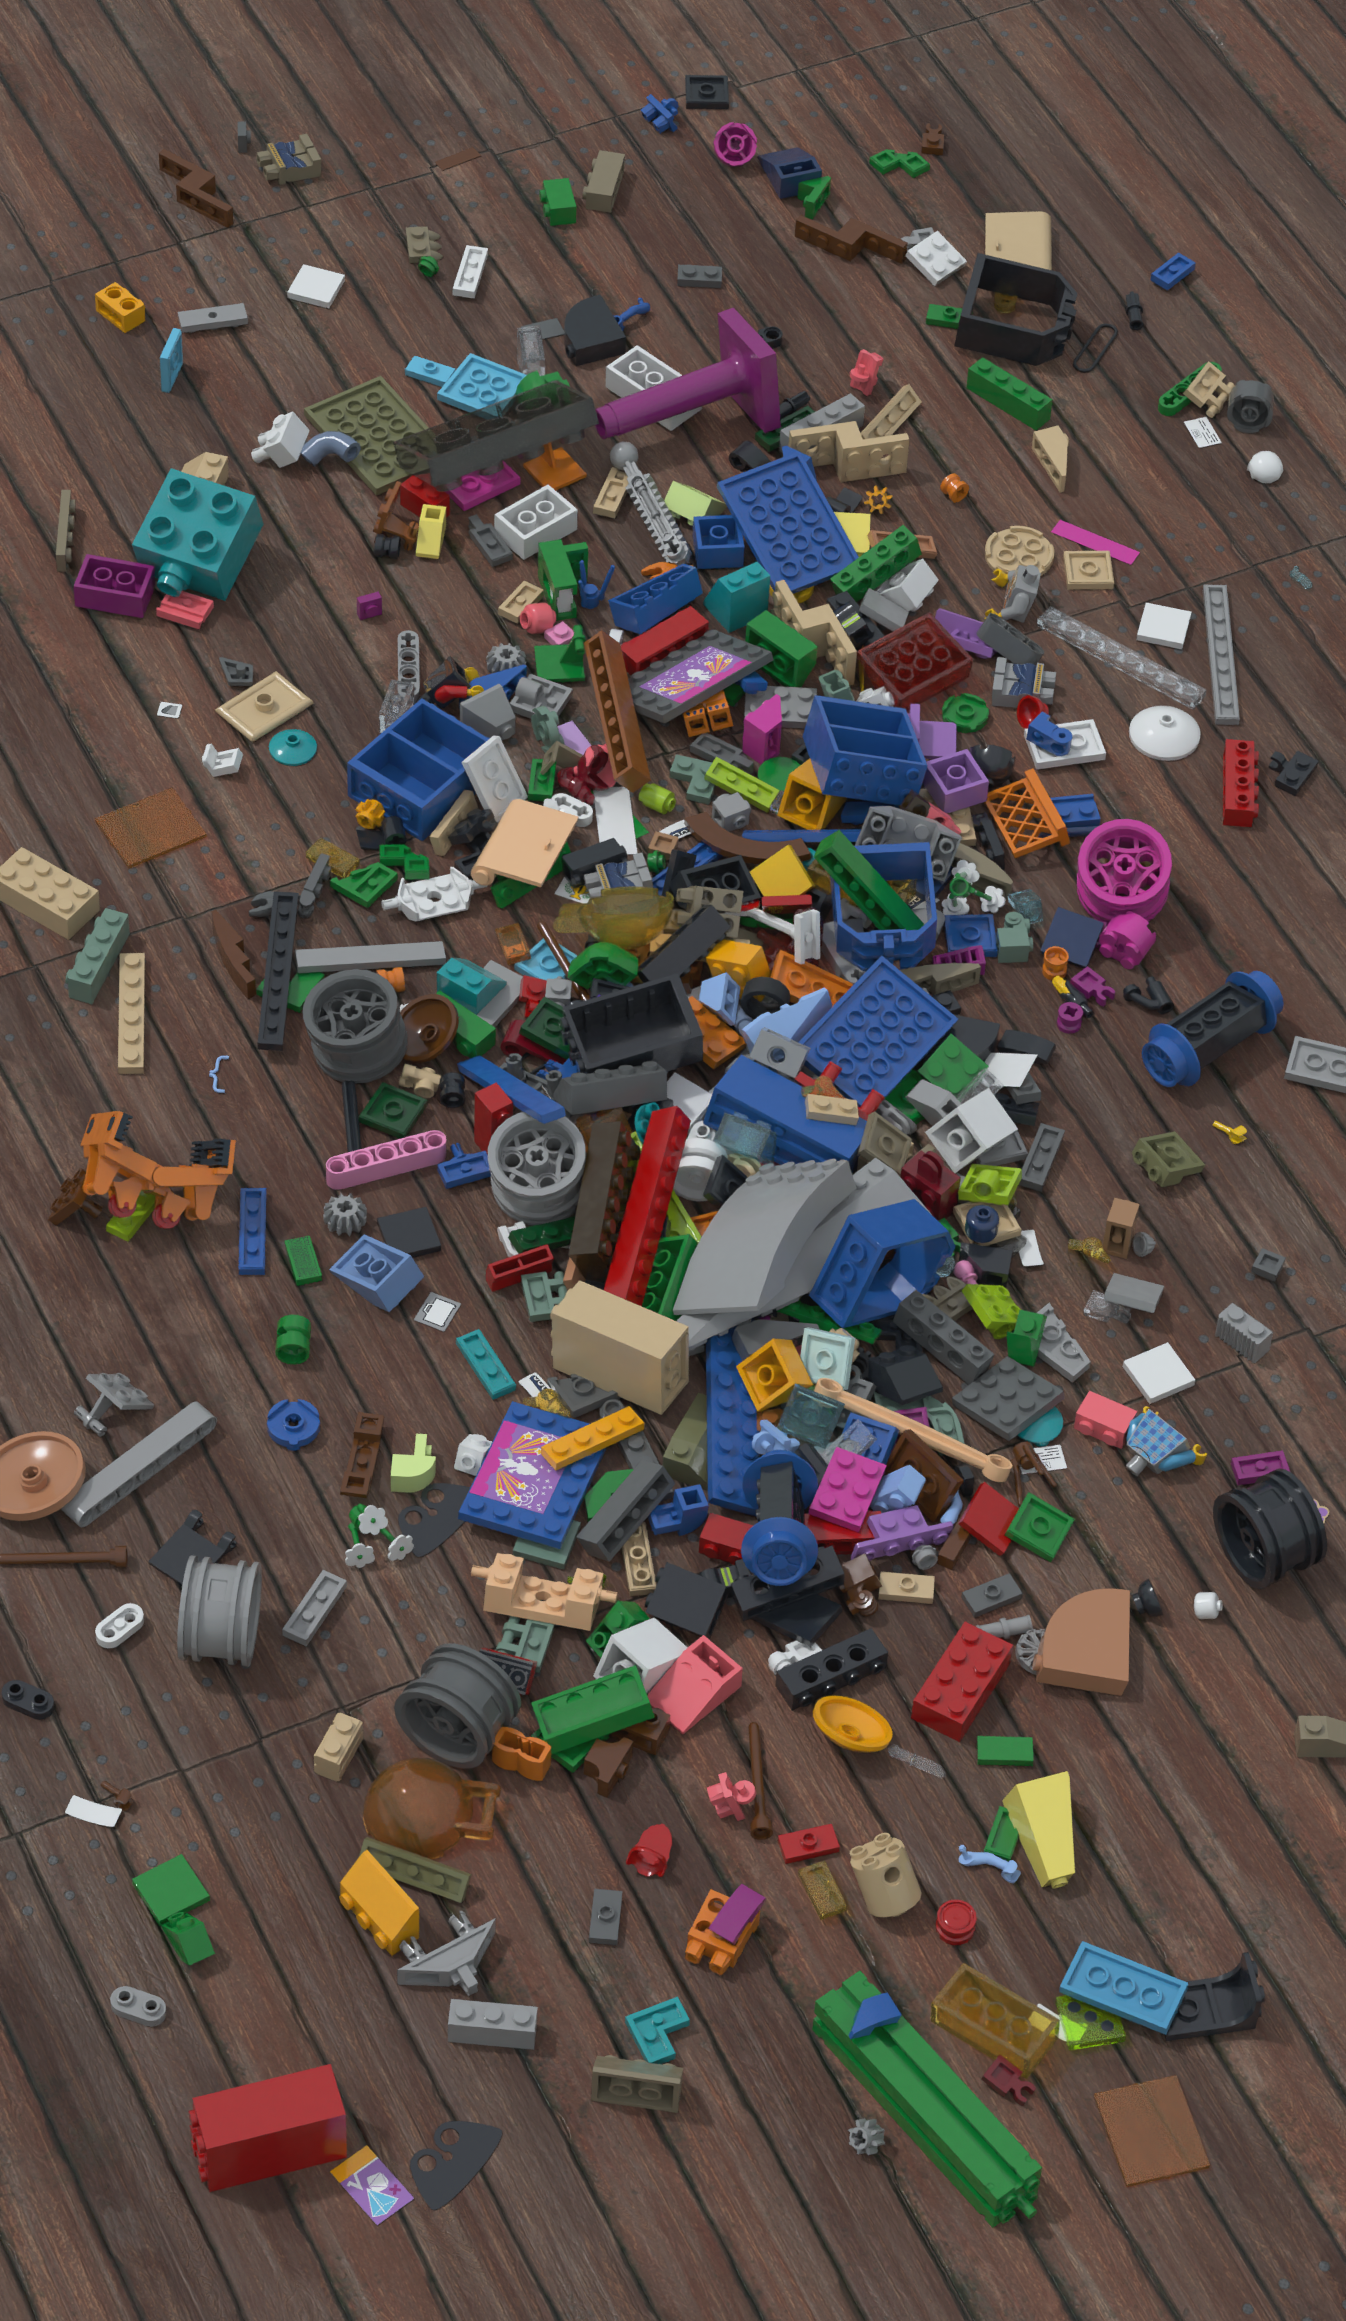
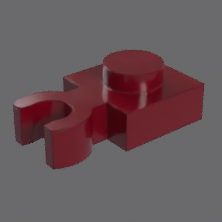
M1000 2054L981 2078L982 2081L1003 2097L1008 2092H1011L1015 2102L1021 2106H1024L1027 2102V2099L1021 2095V2090H1026L1030 2094H1033L1036 2090V2087L1031 2082L1021 2081L1019 2077L1023 2072Z

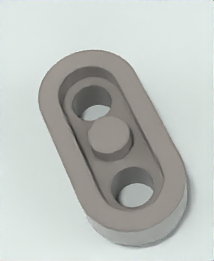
M128 1986L119 1987L111 1994V2009L119 2017L150 2027L161 2024L166 2018V2004L158 1996ZM123 1997L129 1998L127 2001L120 2000ZM149 2006L156 2007L154 2010L147 2009Z

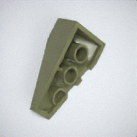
M698 1393L670 1440L663 1456L662 1466H664L672 1479L693 1486L700 1484L702 1489L708 1490L707 1395Z

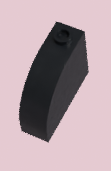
M601 294L578 302L566 315L564 325L565 351L567 357L572 359L575 366L626 353V336Z
M954 1015L958 1018L956 1024L913 1070H919L950 1034L954 1035L985 1062L989 1054L995 1052L1000 1024Z

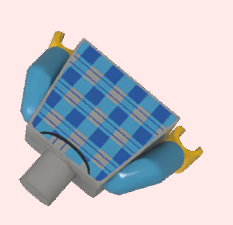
M1145 1406L1143 1413L1130 1421L1126 1445L1134 1457L1125 1466L1135 1476H1138L1146 1466L1156 1474H1159L1162 1471H1169L1190 1463L1195 1465H1202L1204 1463L1207 1453L1199 1454L1201 1446L1196 1444L1192 1450H1189L1191 1447L1187 1438L1158 1416L1159 1412L1154 1413L1150 1410V1407Z

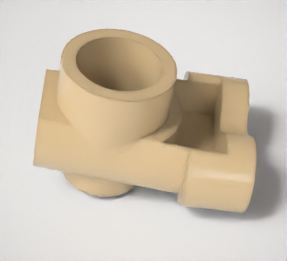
M404 1064L398 1085L407 1088L414 1087V1093L417 1096L431 1098L434 1095V1091H437L441 1075L435 1074V1071L428 1067L418 1069L416 1066Z

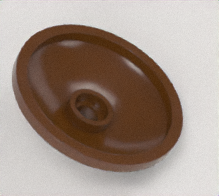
M428 994L414 999L401 1010L400 1014L408 1034V1046L403 1060L410 1063L427 1062L436 1058L448 1048L456 1035L459 1024L457 1009L449 999L438 994Z

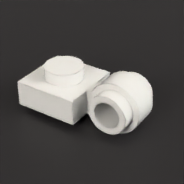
M794 1641L785 1645L786 1652L777 1651L770 1655L768 1659L769 1668L776 1675L778 1670L822 1650L816 1643L809 1647Z

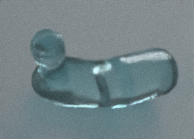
M1295 566L1289 573L1291 579L1299 581L1305 589H1310L1313 585L1305 574L1298 572L1299 567Z

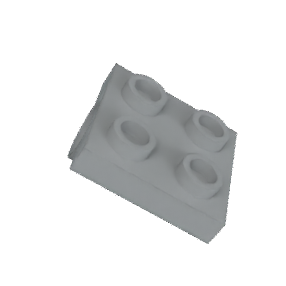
M529 674L527 678L522 677L519 680L510 706L514 713L528 718L535 714L532 711L534 708L546 706L550 712L555 711L559 717L573 696V689Z

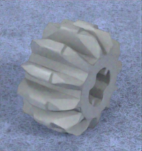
M511 642L508 645L500 643L499 647L492 646L491 651L488 652L486 657L488 673L492 674L520 665H526L525 652L521 651L519 646L512 647Z
M340 1192L338 1198L331 1196L329 1203H325L323 1220L325 1225H328L330 1232L337 1231L338 1236L342 1233H347L350 1237L352 1231L359 1233L361 1226H365L367 1208L365 1204H362L360 1197L353 1199L352 1193L348 1196H343Z

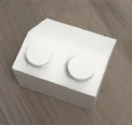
M924 559L909 563L878 586L875 592L905 610L914 612L923 605L922 601L934 591L933 587L939 580Z

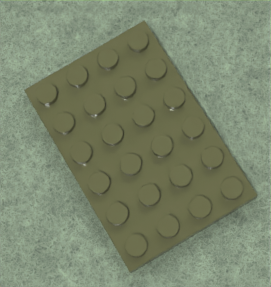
M382 376L304 408V416L320 433L339 431L352 437L360 444L359 454L354 460L347 462V464L376 496L388 491L389 488L393 489L397 481L402 484L415 473L423 476L454 462V455Z

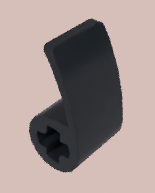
M750 441L741 443L729 454L728 458L730 464L737 470H743L746 466L754 469L771 462Z
M843 488L836 499L831 496L826 499L833 512L853 513L861 503L863 496Z
M397 816L385 818L381 822V831L356 830L360 848L364 850H380V845L405 844L407 840L403 822Z

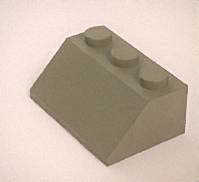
M612 2055L605 2057L597 2056L592 2073L591 2101L678 2113L684 2068L669 2063L663 2065L648 2063L641 2059L632 2061L619 2059Z

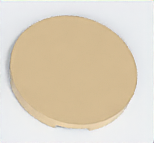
M1010 526V529L998 533L994 532L988 538L985 545V559L993 571L1001 569L1005 574H1008L1009 571L1016 570L1019 565H1034L1039 569L1040 576H1042L1053 564L1054 547L1043 537V533L1026 526Z

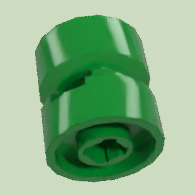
M287 1315L279 1319L277 1323L275 1354L281 1362L296 1365L307 1361L309 1358L311 1323L307 1318L300 1315Z

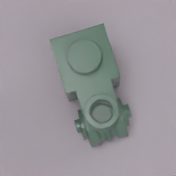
M1018 912L1007 913L1004 928H997L998 963L1028 962L1029 952L1033 951V938L1028 937V933H1030L1029 918L1024 919Z

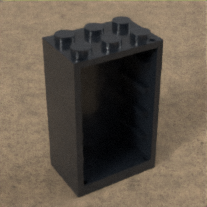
M678 973L563 1007V1017L560 1018L562 1027L560 1034L563 1044L569 1045L570 1051L568 1055L571 1065L577 1066L578 1072L576 1073L590 1074L595 1073L598 1069L615 1070L619 1069L622 1065L640 1066L647 1061L656 1062L666 1071L703 1061V1034Z

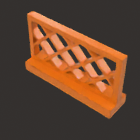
M1033 768L1025 771L1026 778L988 792L987 801L984 802L1014 858L1059 842L1061 847L1070 844L1066 825ZM1019 789H1026L1023 795L1014 794ZM996 798L1003 799L1000 804L990 802ZM1009 800L1018 801L1015 807L1007 806ZM1024 803L1034 804L1031 810L1022 808ZM1002 812L1011 813L1008 819L999 817ZM1017 815L1026 816L1024 821L1015 820ZM1033 817L1041 819L1039 824L1030 823ZM1010 826L1019 828L1016 833L1007 832ZM1025 829L1034 830L1032 836L1023 835ZM1041 832L1051 834L1045 838L1038 837ZM1018 841L1027 842L1025 846L1017 849L1015 847Z

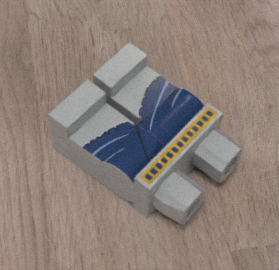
M997 657L991 706L1017 708L1019 701L1028 695L1039 698L1045 704H1053L1054 689L1049 688H1055L1056 672L1044 671V664L1037 663V666L1031 663L1020 665L1006 663L1007 658Z
M643 853L634 854L633 860L619 864L614 862L604 866L603 864L595 865L596 872L584 875L585 887L589 891L592 905L605 903L608 910L613 909L614 905L622 906L655 899L652 878Z

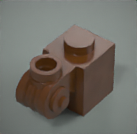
M864 1553L841 1565L845 1578L844 1585L839 1587L843 1594L847 1592L850 1599L846 1600V1603L852 1615L858 1613L868 1617L875 1614L878 1610V1602L871 1592L882 1587V1584L873 1564Z

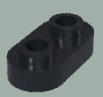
M20 1680L9 1681L2 1688L3 1703L10 1709L37 1720L46 1719L54 1712V1699L47 1691ZM39 1700L44 1701L40 1704L36 1703Z

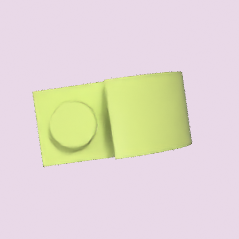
M416 1434L414 1455L393 1454L391 1492H417L426 1488L433 1481L436 1473V1456H431L432 1445H427V1434Z

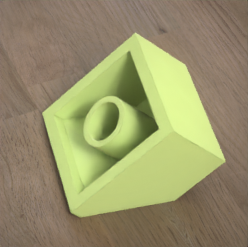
M676 481L672 482L664 500L673 517L680 519L683 516L688 519L687 523L692 526L694 516H717L727 508L724 502Z

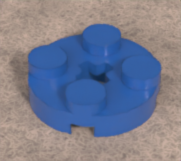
M289 1399L282 1400L275 1404L268 1413L267 1432L274 1442L287 1447L291 1451L299 1450L301 1446L311 1443L320 1432L319 1413L311 1403L305 1400L298 1399V1402H289ZM288 1421H299L297 1426H289Z

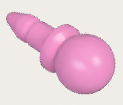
M966 1260L959 1261L954 1267L956 1278L965 1284H977L978 1276L974 1273L972 1264Z

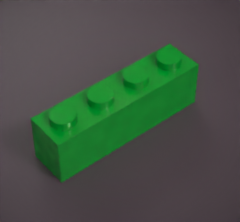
M983 357L968 368L966 388L1036 431L1050 420L1053 399Z

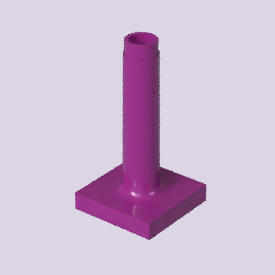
M735 308L718 313L720 362L593 409L592 417L597 433L602 439L619 436L730 396L764 433L781 427L776 352Z

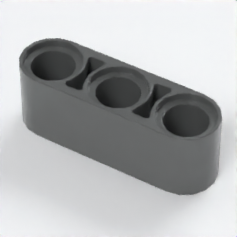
M989 613L976 633L983 642L1014 664L1031 663L1037 665L1044 655L1042 647L993 613Z

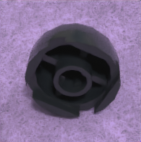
M975 745L969 749L970 754L989 781L988 788H993L1006 782L1012 775L1016 757L1012 758L1010 750L995 745H988L987 749H980V745Z

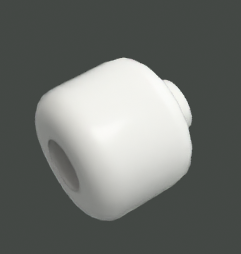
M1199 1592L1196 1594L1194 1611L1198 1619H1215L1219 1611H1222V1600H1219L1215 1592Z

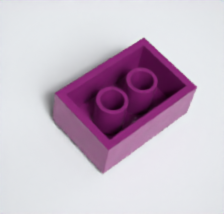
M86 554L74 584L75 606L143 618L156 586L155 567L153 565Z

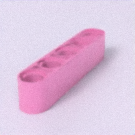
M433 1130L333 1156L326 1162L327 1185L332 1189L340 1190L439 1164L446 1158V1136L441 1131Z

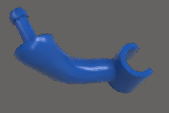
M638 298V305L630 307L620 316L615 315L614 318L622 331L624 330L623 322L634 315L648 313L651 309L650 304L644 303L642 298Z

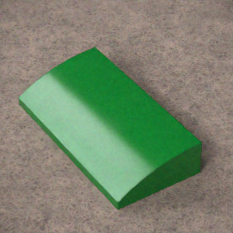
M636 1665L531 1702L544 1741L551 1746V1754L655 1717Z

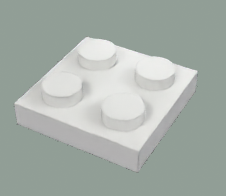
M938 231L909 249L905 255L934 286L953 275L967 263L966 259Z

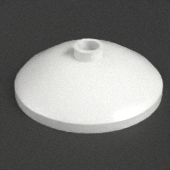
M1154 706L1144 709L1134 716L1130 723L1129 737L1133 746L1142 754L1157 760L1173 761L1185 758L1195 751L1200 741V728L1193 717L1178 708Z

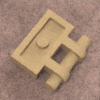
M1208 361L1183 394L1200 408L1206 403L1209 407L1206 414L1208 417L1213 418L1215 414L1220 413L1223 409V404L1229 400L1230 392L1235 385L1231 382L1227 385L1224 384L1222 380L1226 375ZM1214 390L1218 392L1219 396L1217 398L1212 395Z

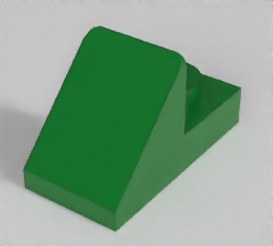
M825 176L799 183L798 199L804 201L803 207L805 208L806 218L813 220L830 195L831 177Z
M1019 1310L1014 1333L1007 1332L1008 1357L1022 1365L1035 1366L1047 1316Z

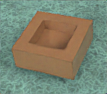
M655 831L648 847V854L653 853L654 850H659L660 854L665 856V859L670 860L672 849L676 850L679 837Z

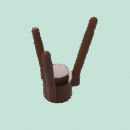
M1021 1442L1017 1444L1012 1451L1015 1457L1010 1462L1013 1466L1017 1502L1020 1507L1023 1502L1019 1467H1022L1024 1470L1035 1467L1039 1475H1044L1052 1487H1056L1057 1484L1041 1462L1032 1443Z

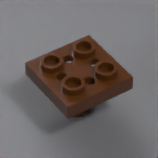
M87 1167L85 1169L80 1168L72 1179L68 1177L61 1185L60 1191L62 1193L52 1203L50 1207L52 1213L48 1219L55 1226L79 1208L94 1219L98 1217L104 1208L103 1204H100L83 1192L82 1187Z

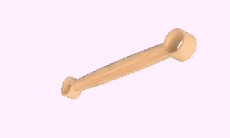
M829 1378L818 1379L813 1392V1397L818 1402L829 1406L837 1404L860 1416L894 1426L900 1430L899 1435H902L904 1430L911 1429L931 1449L981 1469L983 1475L992 1481H1007L1012 1468V1463L1007 1458L997 1454L986 1455L924 1424L848 1393L835 1380Z

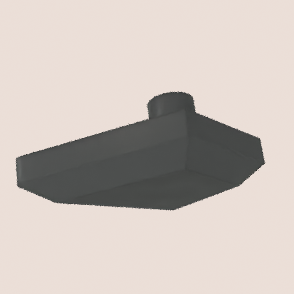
M219 657V663L229 686H253V665Z

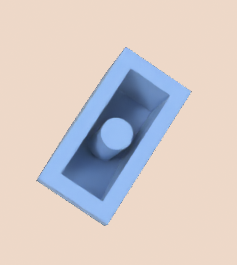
M726 972L702 981L699 1001L718 1018L732 1026L735 1025L741 987Z

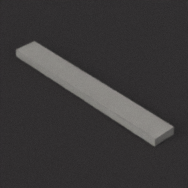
M1203 585L1215 724L1239 725L1240 717L1227 585Z

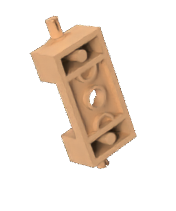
M497 1553L494 1563L489 1568L473 1565L471 1571L472 1577L487 1579L483 1611L588 1631L591 1630L600 1600L616 1604L618 1592L602 1590L604 1573L595 1572L591 1569L577 1568L571 1585L559 1581L539 1579L533 1576H523L524 1558L511 1554Z

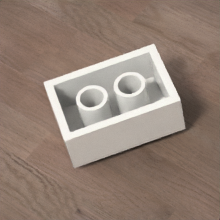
M546 485L496 513L494 528L506 545L525 560L538 552V543L559 540L576 531L578 509L551 486Z

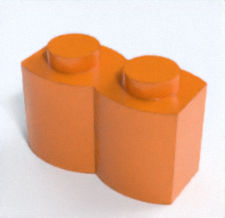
M501 1727L495 1736V1743L492 1748V1761L503 1769L517 1770L528 1779L542 1781L551 1766V1746L541 1739L525 1737L516 1729Z

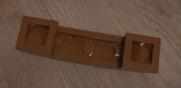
M358 1412L354 1428V1439L347 1470L344 1472L340 1495L360 1498L368 1497L379 1454L384 1415Z

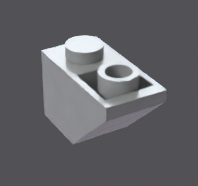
M923 1079L906 1096V1099L932 1126L961 1105L951 1092Z

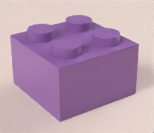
M968 749L926 762L928 766L922 783L939 809L946 814L987 801L989 781Z

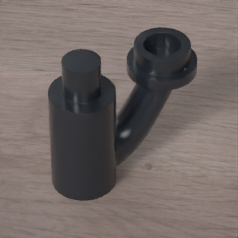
M1154 977L1146 979V991L1151 999L1142 996L1140 988L1135 984H1130L1123 989V997L1126 1001H1134L1144 1008L1158 1010L1160 1014H1167L1174 1008V1003L1162 982L1156 981Z

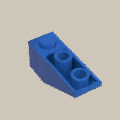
M520 665L475 678L470 682L471 687L469 689L480 685L485 691L500 684L509 700L511 695L515 693L519 680L522 677L527 678V666ZM467 696V698H459V708L461 702L471 698L472 696Z

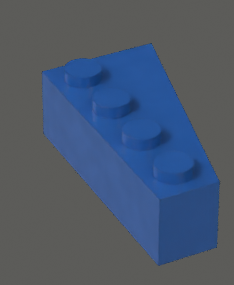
M683 563L608 601L615 626L642 634L687 603L695 600L703 591L697 568Z

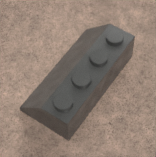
M647 1061L640 1066L634 1067L622 1065L619 1069L615 1070L598 1069L595 1073L590 1074L573 1073L571 1077L561 1079L553 1094V1099L572 1115L667 1100V1071L656 1062Z

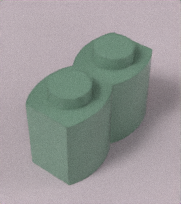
M833 670L819 677L825 697L855 701L849 682L843 678L840 671Z

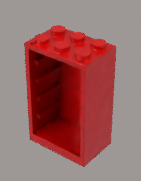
M331 2064L192 2098L193 2110L188 2111L191 2123L189 2125L192 2140H190L194 2157L198 2158L199 2165L197 2167L201 2183L207 2182L209 2192L347 2158L346 2113Z

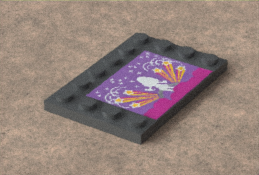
M714 629L706 631L703 636L689 641L686 646L670 652L665 658L651 663L646 669L632 674V677L628 678L635 712L665 724L773 661L772 652Z

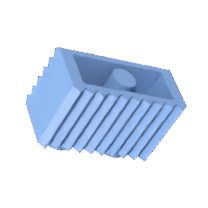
M911 1465L883 1476L870 1507L873 1511L885 1513L914 1505L926 1478Z

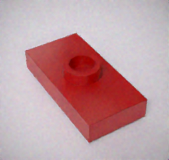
M832 1824L778 1835L777 1841L785 1864L837 1853L840 1850Z

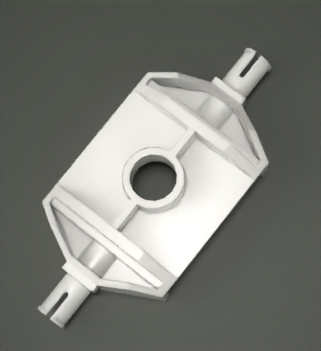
M450 867V874L405 884L404 878H401L398 896L382 900L381 904L384 911L398 908L409 920L420 921L468 910L474 890L487 888L488 885H480L474 880H469L468 877L457 869ZM430 898H438V899H440V901H438V902H433L432 900H429V899H430Z

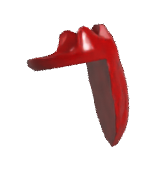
M664 1824L652 1825L642 1833L639 1842L629 1851L626 1864H633L637 1872L646 1877L656 1874L659 1877H663L667 1869V1861L672 1846L670 1830Z

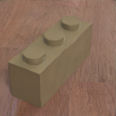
M599 150L597 159L593 158L591 168L593 172L588 174V187L584 186L582 196L586 200V209L612 212L624 174L625 154Z

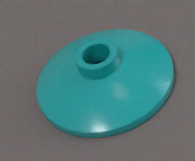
M289 729L277 733L271 739L269 752L272 758L280 764L298 766L313 759L317 752V743L309 733L302 730Z

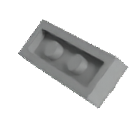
M322 1570L282 1629L283 1636L307 1646L346 1589L347 1580Z

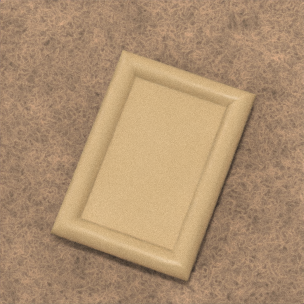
M275 671L215 709V712L253 743L313 705L314 702Z

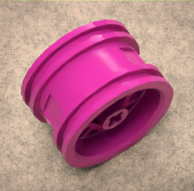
M1116 819L1095 828L1085 838L1078 856L1077 894L1085 911L1092 918L1106 922L1107 925L1118 911L1120 914H1126L1127 911H1131L1147 921L1152 920L1162 910L1169 893L1172 860L1167 842L1152 826L1132 819ZM1101 858L1108 859L1109 862L1106 864H1102L1098 860ZM1146 861L1151 863L1152 865L1150 867H1144L1140 863ZM1099 881L1103 887H1099L1096 882ZM1147 884L1150 886L1148 890H1142ZM1118 894H1125V895H1127V896L1121 897V896H1116V895H1118Z

